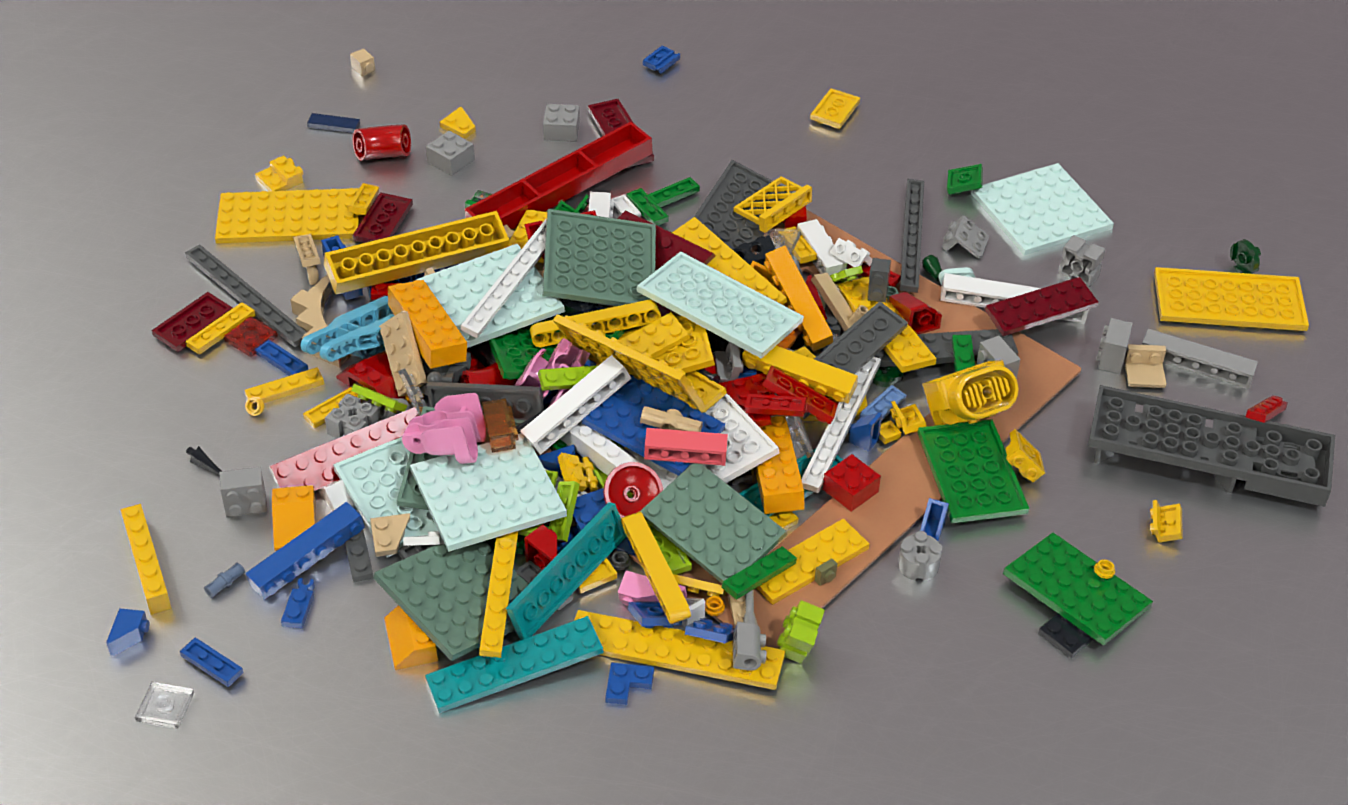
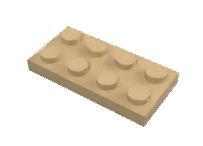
M401 311L379 327L381 328L380 331L398 397H405L428 382L408 311Z

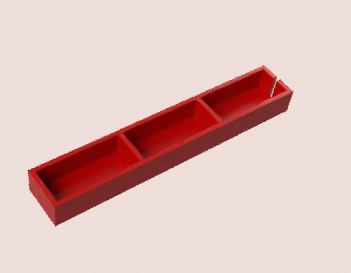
M631 121L465 208V218L497 211L503 226L507 225L512 230L519 225L526 210L545 212L558 205L561 200L566 201L653 154L652 138Z

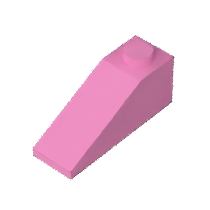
M626 570L618 590L619 599L623 604L628 606L629 602H659L647 576ZM679 585V587H680V589H681V591H682V593H683V595H684V597H685V599H686V598H687L686 587Z

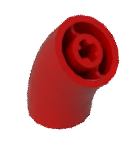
M405 124L360 128L353 132L352 145L354 153L360 161L405 157L411 151V136Z
M494 362L483 369L463 371L460 383L515 386L518 379H503L497 362Z

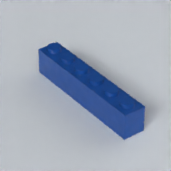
M345 502L245 574L250 586L264 600L270 595L275 594L277 590L292 582L294 578L308 570L316 562L325 558L337 547L342 546L354 535L360 533L365 528L362 516L348 502Z

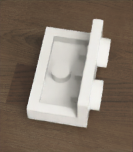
M838 238L830 251L831 255L852 267L861 266L863 263L871 266L872 258L869 256L870 252L864 248H856V244L849 240L844 241Z

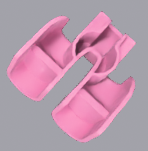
M563 338L555 348L549 361L541 356L546 349H541L530 360L515 386L541 387L538 377L540 369L582 367L585 365L590 353L572 345V342ZM558 389L556 395L551 399L548 407H550L554 402H556L570 389ZM549 390L542 391L543 399L546 397Z
M476 393L446 396L435 404V411L427 412L409 421L408 427L402 436V442L407 450L415 454L455 455L456 460L460 464L475 463L478 457L477 443L484 442L486 439L485 419L478 394Z

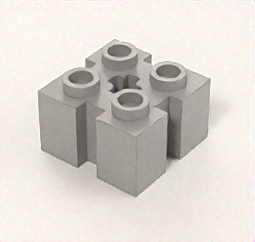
M1073 235L1063 248L1062 258L1064 259L1060 262L1058 273L1070 279L1073 276L1076 278L1081 277L1086 286L1091 287L1100 275L1102 267L1100 263L1104 258L1106 249L1093 243L1089 246L1086 244V240Z
M346 394L338 403L339 408H333L325 417L327 434L336 438L381 421L379 406L369 402L361 404L360 398L350 394Z

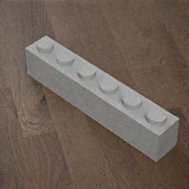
M1151 329L1147 330L1142 345L1165 346L1166 354L1163 361L1165 364L1247 389L1250 388L1258 361Z

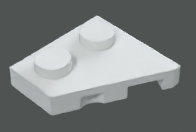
M439 531L428 532V535L403 537L404 546L444 544Z

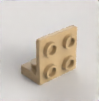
M1127 345L1124 365L1128 386L1166 388L1167 384L1163 369V361L1166 354L1165 346Z

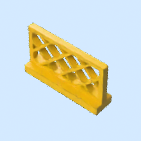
M780 176L736 205L734 212L758 224L760 231L766 233L812 202V187L809 185L801 187ZM787 191V193L777 194V192ZM767 192H775V194H766V193H767ZM768 199H775V200H776V201H766V202H765V200H768ZM755 200H763V202H753V201H755ZM753 207H764V209H753Z

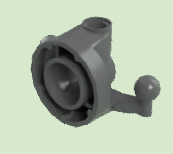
M468 352L465 362L432 369L429 368L420 354L427 382L460 383L462 372L470 370L471 353ZM428 383L418 389L421 393L428 396L426 387Z

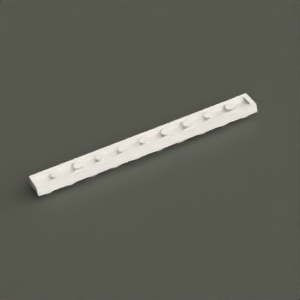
M546 219L462 323L461 331L478 338L545 253Z
M873 357L855 373V375H858L857 387L848 404L839 402L835 417L831 424H828L801 479L803 489L819 493L823 485L824 473L830 470L880 366V358Z

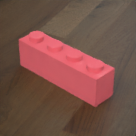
M647 428L644 459L725 466L728 434Z

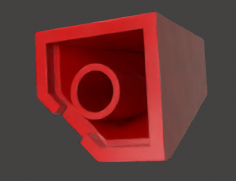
M907 292L889 296V302L904 320L908 322L916 334L940 329L942 314Z

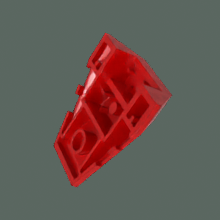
M386 351L352 364L336 375V379L349 387L358 382L362 386L387 397L405 399V397H398Z

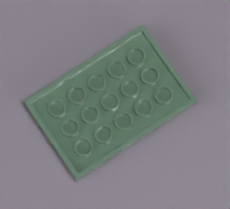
M692 463L641 510L645 520L721 583L766 556L787 535L786 530L704 465Z

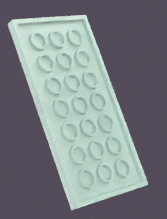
M679 252L637 285V292L761 359L797 328L804 318L803 315L683 252Z

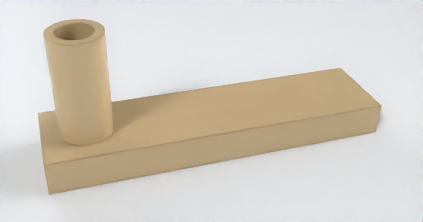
M307 234L293 237L302 267H306L309 284L315 285L320 281L317 265L321 263L312 235Z
M828 273L816 274L811 278V281L844 332L868 312L867 307L860 305L853 313Z

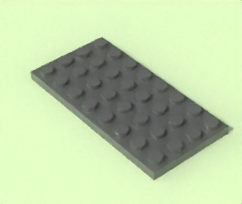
M731 160L694 217L731 249L737 248L742 243L755 241L758 237H765L769 231L766 233L760 231L758 224L734 212V207L773 181ZM787 191L777 192V194L787 193ZM767 192L766 194H775V192ZM768 199V200H765V202H766V201H776V200H775V199ZM755 200L753 202H763V200ZM753 207V209H764V207Z

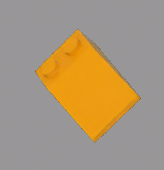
M313 485L272 489L275 551L316 523V499Z

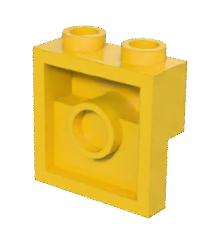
M284 155L270 161L269 168L255 173L256 179L268 191H286L303 183L302 176L304 173L300 166L296 167L292 158H286Z
M1014 429L1009 433L1011 441L1010 445L1005 448L1007 453L1006 459L1010 465L1019 469L1020 474L1024 478L1035 482L1045 474L1041 453Z

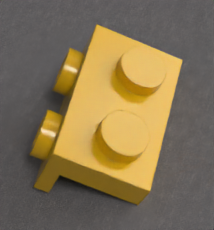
M895 401L891 402L892 409H890L892 419L895 420L897 428H901L905 435L918 432L919 427H927L916 404L899 409Z
M1153 500V508H1150L1153 523H1150L1152 535H1156L1158 543L1183 539L1181 505L1174 504L1160 507L1158 501Z

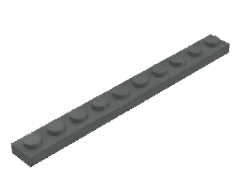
M907 179L900 291L918 293L924 198V181Z
M199 244L185 252L186 258L240 303L243 302L255 310V315L294 348L301 344L302 337L307 332Z

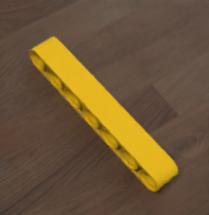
M644 300L569 317L577 324H586L594 332L599 330L606 334L648 325L659 319L661 314L655 301ZM553 320L536 323L530 328L531 339L536 347L559 344L563 338H567L561 331L556 332L560 329Z
M640 511L621 518L625 534L669 623L673 624L690 618L691 612L688 603L642 512Z

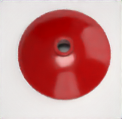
M639 462L623 463L613 469L606 478L603 491L605 503H615L620 517L623 518L640 512L663 491V485L656 472L647 465ZM628 491L632 493V498L627 496Z

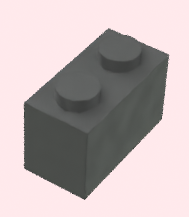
M872 259L867 300L886 303L891 260Z

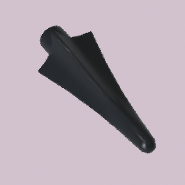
M199 446L196 450L192 447L186 450V453L191 456V463L205 468L220 476L219 472H223Z

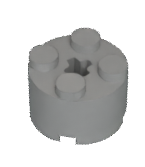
M918 531L906 537L901 543L898 560L901 573L911 580L919 578L926 581L935 577L940 566L942 545L924 531Z

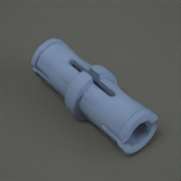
M237 562L224 573H219L215 580L204 587L206 594L213 598L225 587L229 588L234 580L245 573L243 566Z

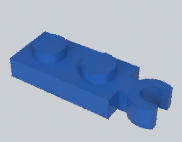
M299 578V589L293 588L281 619L282 627L303 629L314 598L313 590L315 585L313 579L310 580L309 584L304 585L303 578Z

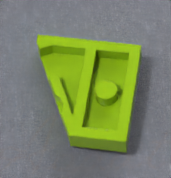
M857 266L829 276L834 283H844L858 279V275L863 273L861 266Z

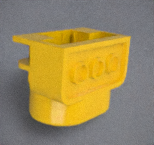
M1003 360L987 361L922 383L934 426L963 422L971 424L983 418L993 417L997 413L1009 409L1015 403L1019 391L1015 375L1005 367Z

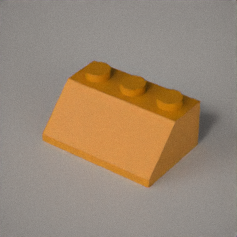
M399 605L384 617L395 670L438 662L436 644Z

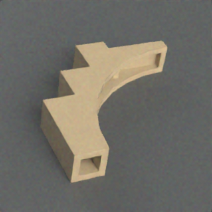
M328 275L323 277L314 287L310 288L308 292L302 289L290 299L292 313L298 315L296 318L297 324L307 332L302 339L327 327L323 319V312L328 299L334 292ZM320 352L315 353V354H311V355H313V356H316V357L322 359V358L320 357ZM351 354L333 362L324 361L340 368L351 357Z

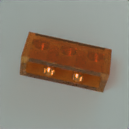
M506 398L482 402L492 453L516 449L515 441L519 440L511 405L507 406Z

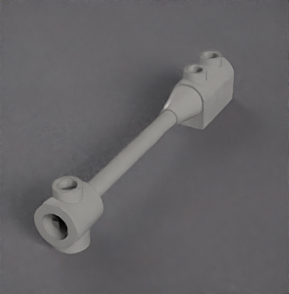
M754 590L745 594L746 613L743 622L737 621L733 634V668L756 670L761 666V663L765 664L767 652L761 650V647H765L766 634H761V629L758 626L754 613Z

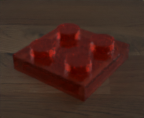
M250 316L224 335V340L249 357H252L256 354V348L267 340L274 341L278 335L277 331Z

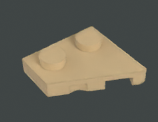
M410 513L370 518L376 557L397 554L406 526L410 522Z

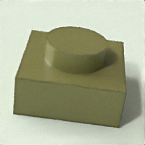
M830 559L816 567L815 582L819 586L826 582H831L836 577L838 563Z

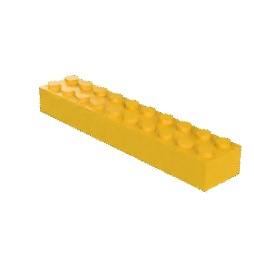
M497 211L326 252L323 265L335 295L424 273L425 269L431 267L433 270L467 262L508 247L510 240Z

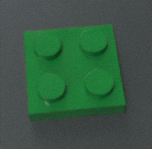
M982 164L948 170V194H959L964 191H975L982 188Z

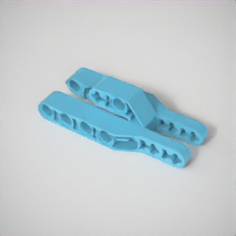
M388 296L381 297L338 316L329 326L305 336L301 341V350L309 354L320 352V357L330 362L336 361L348 354L367 359L384 351L385 346L379 326L395 316L388 306Z

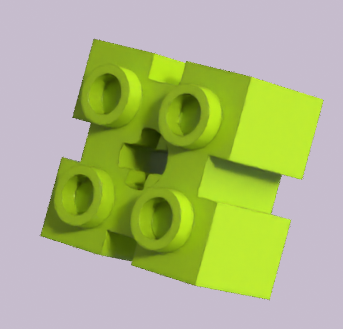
M802 600L796 607H792L789 616L785 617L782 625L785 630L780 634L777 645L780 646L779 649L785 650L786 658L800 664L803 662L807 653L811 651L815 644L824 609Z

